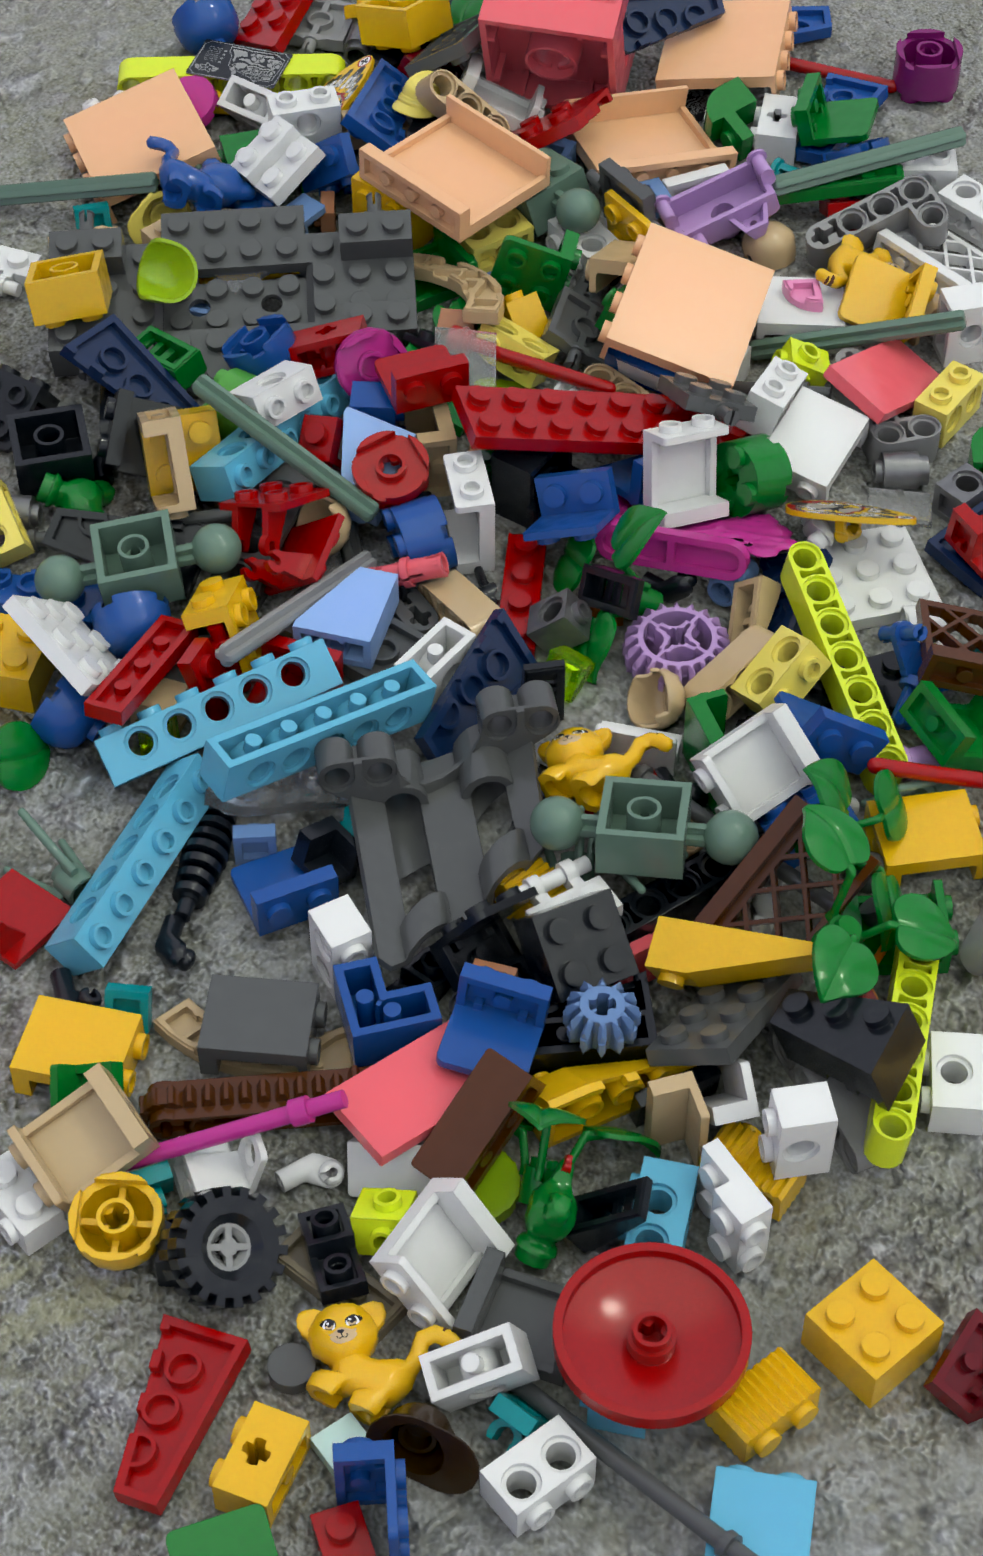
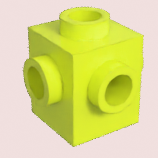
M790 337L781 349L779 348L774 352L771 361L777 356L782 360L793 362L799 369L809 373L805 381L810 382V386H824L827 380L823 374L830 365L828 351L820 349L810 342H803Z
M362 1188L350 1216L358 1255H375L417 1199V1191L398 1190L395 1188Z

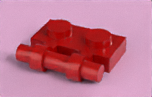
M223 623L207 626L211 637L194 638L176 663L188 689L197 686L201 693L215 687L212 679L235 669L238 676L243 674L239 662L230 667H222L220 660L215 657V650L222 643L230 639ZM250 682L244 685L243 693L251 688ZM214 698L206 703L205 712L210 719L220 721L227 717L228 706L223 700Z

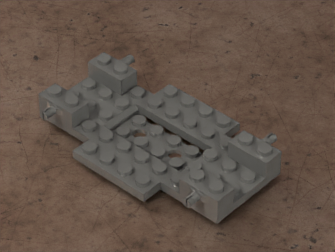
M372 192L366 195L367 211L338 214L339 232L305 234L303 205L161 214V238L178 242L191 252L197 263L198 278L300 272V276H306V278H297L295 275L286 274L280 279L261 280L254 276L248 277L241 282H225L222 279H213L207 284H196L193 292L180 302L160 304L142 300L137 293V272L141 257L148 243L125 245L121 227L96 229L94 228V212L87 210L86 219L85 211L82 210L79 212V229L49 232V259L103 249L113 292L108 313L103 314L101 319L91 322H83L81 318L67 321L64 326L48 329V353L55 377L78 375L81 380L86 381L87 374L59 353L66 344L113 313L135 337L152 325L199 349L207 367L205 375L211 379H214L220 369L230 370L221 351L227 339L243 326H246L248 331L258 327L259 324L256 319L272 314L283 315L293 332L364 315L367 327L385 329L395 335L404 345L402 339L405 332L418 334L410 209L384 211L381 208V194L375 192V204H373ZM268 299H277L282 303V307L275 312L265 311L262 305ZM199 303H204L210 307L208 314L201 317L192 315L190 309ZM157 342L153 343L148 348V351L152 349L157 344ZM192 385L186 389L193 399L199 398L194 394Z

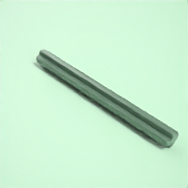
M956 126L775 175L776 180L772 187L777 196H782L959 148L966 144V132H964L961 126Z
M151 171L0 185V206L155 193L158 191L160 183L157 174Z
M955 310L756 339L749 343V346H752L751 359L762 360L772 358L774 352L779 348L781 349L790 337L803 342H810L823 350H831L963 331L966 328V316L963 310Z
M202 374L193 383L192 389L196 396L319 488H329L331 497L363 521L370 522L377 515L380 508L375 500L364 494L359 488L209 376Z

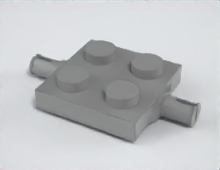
M313 0L288 45L301 47L299 54H313L315 49H323L328 52H343V46L350 28L357 20L345 19L344 6L357 3L344 2L342 0Z

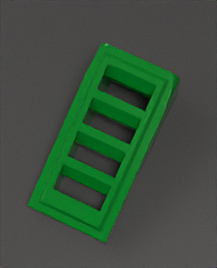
M152 325L136 337L147 349L157 342L149 352L185 390L200 375L205 374L207 371L205 361L199 349Z

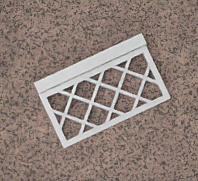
M887 228L877 232L873 250L877 247L888 250L893 263L900 266L903 271L911 274L925 262L938 268L934 282L938 283L935 294H940V288L976 283V281L983 282V271L974 270V268L983 269V252L948 231L946 241L937 247L922 245L909 228L896 234ZM923 248L938 249L940 252L923 250ZM947 251L958 252L960 254L947 253ZM949 264H951V265H958V266H966V269H965V268L950 267Z

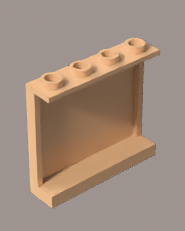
M791 0L722 1L725 13L721 18L666 39L664 42L655 78L656 89L687 85L689 90L716 89L722 84L739 77L747 88L771 87V94L780 95V91H785L786 89L785 71L790 69L789 51L794 50V32L798 30L797 11L792 12Z
M174 68L63 119L69 133L63 136L81 174L85 173L82 175L83 178L153 171L159 179V168L162 164L161 158L165 153L147 147L146 140L150 136L162 137L172 141L179 149L177 160L193 167L197 164L201 165L207 158H216L222 163L213 141ZM135 195L93 199L95 202H108L111 221L115 224L118 221L111 206Z
M687 85L611 94L613 100L600 106L601 111L581 130L566 136L569 140L577 141L576 153L588 170L595 169L599 173L598 164L610 157L621 167H626L639 182L657 177L662 181L664 178L725 163L731 169L736 166L738 152L733 145L716 147L685 106L689 90ZM582 98L566 99V100H569V102H570V104H571V103H573V102H575V101H577V100H579V99H582Z
M452 94L446 96L445 115L383 152L371 143H367L359 148L360 178L405 208L410 209V211L458 243H461L550 186V156Z
M651 222L646 236L638 234L631 253V255L637 257L635 264L628 262L620 283L626 285L624 293L616 291L609 312L615 314L613 322L605 319L597 341L604 343L599 358L604 359L610 347L672 372H684L694 375L698 378L697 381L708 383L709 378L727 381L731 383L730 389H732L775 270Z

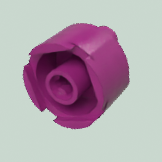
M935 29L913 30L907 33V38L901 41V38L896 45L892 80L895 81L896 90L901 94L900 98L902 101L909 104L919 101L948 103L953 99V94L956 92L959 84L963 57V47L958 39L954 37L952 42L944 38L945 32Z

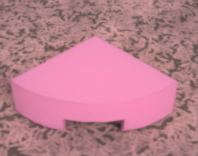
M783 280L782 293L792 305L811 312L823 311L824 302L818 280Z

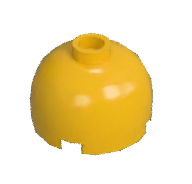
M119 1171L101 1174L94 1178L95 1183L89 1185L83 1192L80 1189L74 1196L68 1212L69 1232L79 1252L95 1266L111 1271L133 1269L149 1260L156 1251V1245L160 1242L161 1229L165 1228V1216L161 1199L157 1192L148 1185L147 1181L139 1175Z

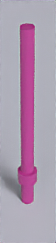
M343 1089L314 1098L304 1095L288 1100L286 1106L159 1142V1148L127 1171L289 1124L296 1128L313 1123L317 1116L348 1108L347 1095Z

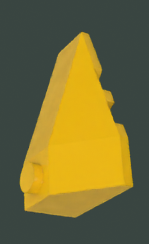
M659 916L645 967L657 978L658 984L675 990H682L684 985L706 987L813 971V942Z
M648 1059L563 1067L551 1073L542 1071L534 1074L535 1078L546 1084L534 1104L541 1106L543 1109L549 1107L562 1109L586 1119V1125H552L548 1148L580 1135L583 1132V1126H601L629 1114L634 1093L646 1088L648 1081L676 1075L695 1066H649ZM534 1126L533 1132L540 1142L541 1131H538Z

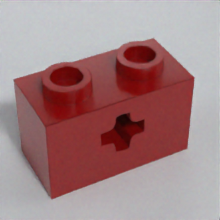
M364 315L294 331L296 339L294 344L288 349L291 361L311 364L316 379L335 374L334 362L336 352L342 341L351 333L367 328Z

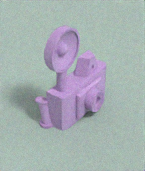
M755 149L748 154L746 162L671 198L668 195L657 196L655 212L659 214L667 229L708 245L722 239L733 238L741 230L756 240L766 234L769 224L768 217L780 209L776 192L772 187L776 176L766 161V152L763 149Z

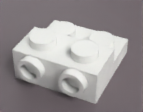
M276 114L271 121L264 122L260 126L258 135L247 147H242L237 151L231 166L257 192L276 206H280L326 154L316 144L301 135L292 124Z
M716 1138L702 1146L696 1201L702 1213L707 1218H710L707 1242L714 1257L720 1262L725 1261L734 1274L741 1271L747 1273L757 1268L766 1257L773 1206L722 1142Z
M8 1150L0 1155V1233L8 1244L12 1246L18 1243L24 1252L30 1256L69 1229L68 1213L55 1205L48 1208L43 1203L33 1187V1184L38 1181L30 1167L25 1170L22 1169Z

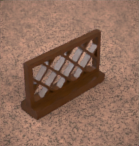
M919 598L915 606L917 624L925 625L928 635L925 640L920 641L922 664L917 672L918 681H932L938 688L983 696V634L980 635L968 625V623L975 624L983 629V611ZM929 615L940 617L947 625L941 627ZM957 631L969 642L963 645L950 633ZM939 640L943 645L934 644V642ZM977 648L982 653L973 652V650Z
M795 794L695 918L694 922L729 928L744 927L746 931H752V926L774 924L775 935L783 937L782 923L805 921V941H811L813 934L828 921L825 918L827 912L812 914L809 889L833 887L835 901L844 879L839 880V874L831 873V881L809 883L807 858L810 857L806 852L802 838V808L810 804L808 801ZM798 844L799 853L790 854ZM870 854V858L866 862L867 864L854 878L840 908L839 915L882 864L872 854ZM799 859L801 884L779 886L777 874L779 866L783 861ZM770 879L771 887L762 888ZM802 890L804 915L781 917L779 892ZM772 893L774 918L751 920L750 902L756 895ZM743 912L744 921L735 922ZM821 919V921L813 929L812 920Z

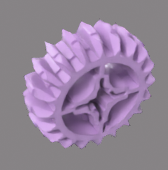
M677 601L670 608L660 603L657 611L646 608L643 616H638L637 620H633L632 625L627 626V631L625 632L622 655H624L626 672L632 673L634 678L636 675L650 673V668H665L677 674L684 687L688 681L730 644L727 628L721 627L719 617L710 618L707 609L699 612L695 611L693 603L687 608L679 607ZM660 676L658 690L662 692L665 682L663 677Z

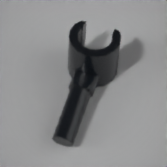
M481 566L476 567L474 573L479 584L478 589L498 605V600L495 597L497 592L496 584L487 581Z

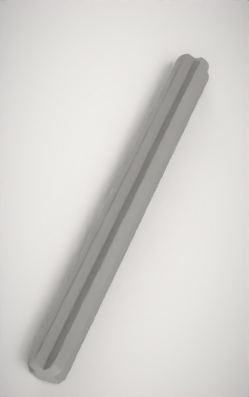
M369 551L360 552L319 579L318 582L313 583L222 643L215 650V657L220 660L222 666H232L292 626L298 617L359 567H377V560L372 557Z

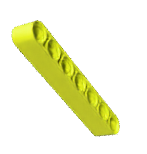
M332 53L292 54L293 57L273 89H266L279 93L281 91L310 89L315 86H324L346 68L345 60L341 56ZM195 56L126 58L119 65L117 91H125L174 68L179 79L184 76H193L194 74L186 73ZM200 76L206 78L216 91L219 90L221 93L228 83L227 80Z
M807 541L794 543L789 548L781 571V583L802 635L811 640L832 663L820 679L833 710L885 730L890 742L876 757L908 762L907 754L822 551L818 546ZM866 767L860 773V777L865 788L874 795L873 788L876 774L870 773ZM895 777L897 784H900L902 778Z
M897 945L895 947L887 1001L909 1004L926 1041L889 1112L879 1107L876 1101L871 1098L863 1145L864 1154L873 1165L887 1169L897 1167L902 1163L915 1129L939 960L929 962L912 959L903 954Z

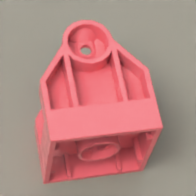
M483 0L478 24L486 79L527 99L533 97L539 84L545 86L543 98L547 99L545 105L547 109H551L566 99L583 98L605 87H608L611 94L624 93L635 55L634 52L625 56L623 20L629 0Z

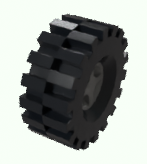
M242 1186L203 1189L194 1192V1196L185 1197L177 1204L181 1207L180 1210L170 1211L165 1220L172 1223L169 1229H161L159 1240L168 1241L166 1250H158L159 1261H169L170 1268L162 1271L166 1281L176 1280L178 1284L173 1290L179 1296H189L188 1303L195 1306H206V1309L244 1307V1304H254L261 1300L260 1293L271 1292L277 1285L271 1280V1277L282 1276L285 1265L279 1264L277 1261L279 1256L288 1255V1245H279V1236L286 1235L287 1232L284 1224H274L273 1219L280 1214L274 1206H263L267 1198L260 1193L249 1194L250 1189Z

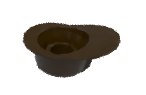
M411 1402L395 1408L392 1414L381 1416L372 1422L366 1432V1437L373 1441L394 1439L395 1459L405 1458L406 1477L433 1490L446 1494H463L473 1489L479 1479L480 1465L474 1452L464 1440L455 1435L446 1415L430 1404Z

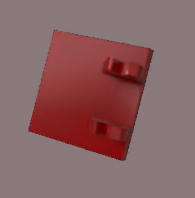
M270 481L259 484L260 490L244 489L235 491L234 498L219 502V508L224 511H232V529L241 540L242 552H248L256 511L257 508H262V536L259 539L258 547L261 555L269 556L268 551L280 549V539L287 510L330 496L329 488H313L312 482H298L290 484L289 487H283L282 481Z
M337 513L291 528L282 551L278 549L268 551V555L274 560L257 559L255 557L246 558L244 562L252 568V571L244 567L240 569V574L244 575L245 580L248 582L257 580L267 585L264 592L269 596L318 582L326 571L325 563L331 549L340 538L339 530L345 517Z
M13 868L0 878V960L16 970L51 938L71 907Z

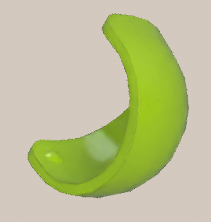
M165 238L152 239L143 252L137 272L136 287L139 298L160 304L176 303L186 299L193 292L198 280V268L193 255L178 242Z

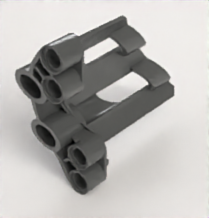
M543 680L529 681L523 684L515 695H512L509 689L500 685L489 686L481 690L475 699L477 724L467 728L458 736L453 745V752L421 762L419 755L413 750H395L392 737L382 731L364 734L358 739L356 746H351L349 741L341 737H328L317 743L314 748L318 782L321 789L332 795L347 799L349 803L367 915L372 931L374 956H377L378 963L388 971L392 972L412 963L415 952L427 938L441 932V928L458 918L463 917L466 920L467 917L464 912L470 907L488 899L490 904H494L493 895L501 881L515 869L523 868L527 871L546 849L539 845L532 836L530 816L535 806L542 801L534 744L555 731L560 724V716L553 688L548 682ZM507 792L515 829L501 836L484 856L477 822L489 805L501 794ZM430 864L436 892L422 898L405 915L399 881Z

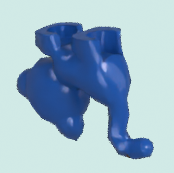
M150 136L146 140L148 148L165 153L161 158L162 164L159 168V179L163 189V203L165 206L173 209H182L185 207L187 200H189L196 208V211L221 210V207L233 205L238 200H252L256 197L255 188L244 180L230 164L221 163L216 158H207L202 163V167L197 169L183 161L177 160L179 149L172 141L156 136Z

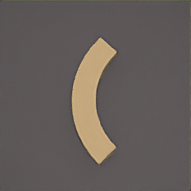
M413 253L415 280L441 285L456 292L465 300L466 305L462 310L463 323L499 325L505 312L502 288L496 279L485 271L465 262H458L457 266L446 264L445 258L441 256Z
M187 998L153 1020V1027L170 1045L184 1055L199 1062L197 1045L204 1010L197 1006L190 998ZM343 1027L324 1032V1035L317 1037L321 1038L320 1062L318 1066L311 1065L310 1071L351 1068L354 1065ZM221 1060L219 1071L234 1076L298 1072V1068L295 1066Z

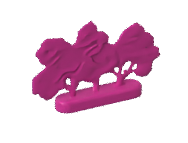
M618 494L620 512L597 533L598 536L595 538L599 554L613 561L611 557L615 551L611 546L614 529L624 512L632 506ZM752 514L729 519L717 518L676 528L658 526L632 565L724 581H734L739 579L747 570L750 563V554L758 558H773L781 551H789V548L794 543H797V541L791 539L793 532L786 526L781 525L770 514Z

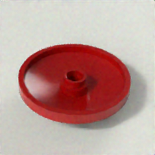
M632 1243L612 1248L593 1257L581 1266L568 1280L561 1291L554 1311L552 1328L553 1351L558 1369L571 1391L593 1411L614 1422L635 1428H675L693 1423L713 1413L736 1391L749 1363L752 1346V1322L749 1309L739 1288L720 1267L709 1259L692 1250L667 1243Z

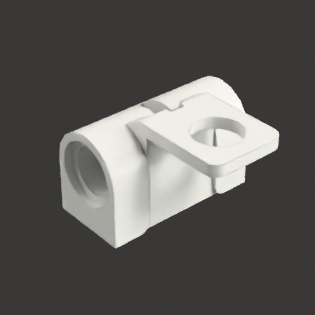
M258 1133L242 1138L237 1151H231L230 1145L227 1142L172 1158L169 1165L180 1200L185 1197L194 1196V1192L203 1189L231 1186V1188L242 1186L249 1188V1194H253L261 1179L268 1155L261 1134ZM252 1144H253V1146H254V1151H255V1162H253V1159H252V1153H251V1145H252Z

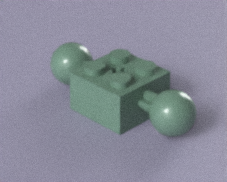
M547 146L540 148L539 150L551 157L550 186L516 208L534 226V235L536 237L548 231V220L554 217L557 218L559 224L565 230L568 229L579 234L590 231L599 221L601 207L597 197L590 191L583 167Z
M168 509L91 524L90 532L95 562L80 565L75 559L67 555L50 556L37 567L34 584L37 593L42 599H53L61 602L69 601L73 603L81 596L85 586L98 584L104 606L112 603V595L134 590L153 591L157 593L158 600L163 601L165 596L169 602L186 599L181 567L197 564L208 573H226L239 562L242 554V543L238 534L231 527L221 523H212L199 529L191 543L177 545Z
M606 776L599 815L583 814L579 805L568 797L550 796L540 801L530 816V830L539 845L548 850L563 851L574 846L581 837L595 838V872L683 880L687 846L705 847L709 856L716 862L734 866L741 863L759 840L758 829L754 821L748 815L738 810L721 811L711 817L707 824L691 822L692 782Z

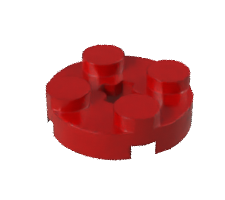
M381 431L364 439L356 449L357 454L352 461L351 467L353 482L364 494L375 500L379 504L380 509L411 501L427 489L430 471L429 456L423 444L415 437L408 435L407 438L402 435H396L395 431ZM390 462L392 466L400 465L401 467L395 474L383 473L384 464Z

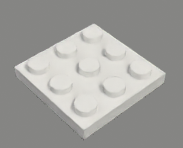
M888 525L861 530V536L855 540L839 543L835 539L830 548L826 547L833 558L829 568L855 631L890 625L900 621L901 607L916 605L919 598L942 603L905 525Z
M12 595L2 606L81 696H90L122 660H117L108 650L110 643L98 631H91L82 621L85 618L82 611L69 601L61 602L53 599H40L34 596Z

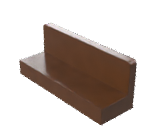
M488 1048L413 1158L412 1166L430 1179L464 1178L475 1192L524 1119L523 1116L508 1107V1102L520 1101L534 1104L546 1084L492 1048Z

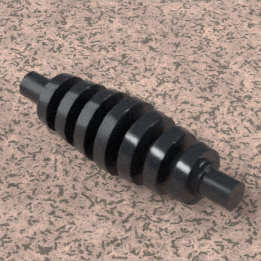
M218 798L216 803H212L183 846L172 897L177 903L174 915L181 917L185 923L190 921L194 910L205 906L209 895L214 890L216 883L226 868L233 840V825H236L237 816L232 810L235 798L223 803Z

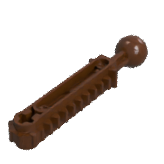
M352 1065L351 1068L182 1081H159L151 1084L147 1094L139 1097V1115L155 1138L172 1139L286 1106L287 1101L304 1095L314 1098L324 1095L329 1090L368 1067ZM331 1112L315 1117V1122L296 1128L344 1124ZM289 1124L272 1130L293 1129L295 1127Z

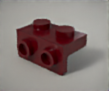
M977 1308L966 1314L923 1385L926 1390L966 1424L983 1418V1313Z

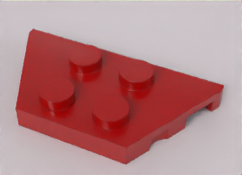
M254 0L245 19L240 23L238 36L234 43L283 53L313 0Z
M605 87L571 104L569 100L560 102L550 109V114L542 118L534 115L525 119L519 124L521 128L512 131V133L537 149L543 148L581 130L601 111L599 107L610 103L613 97L608 87Z

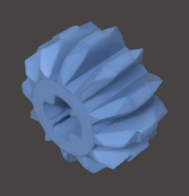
M603 977L597 986L593 987L584 981L580 987V992L570 991V995L567 998V1006L563 1010V1024L567 1028L569 1042H580L583 1054L592 1048L597 1049L601 1058L605 1054L606 1049L609 1048L620 1054L624 1048V1043L633 1044L634 1039L637 1037L638 1025L641 1024V1012L639 1007L636 1006L637 999L634 992L624 993L621 981L612 987L607 986Z

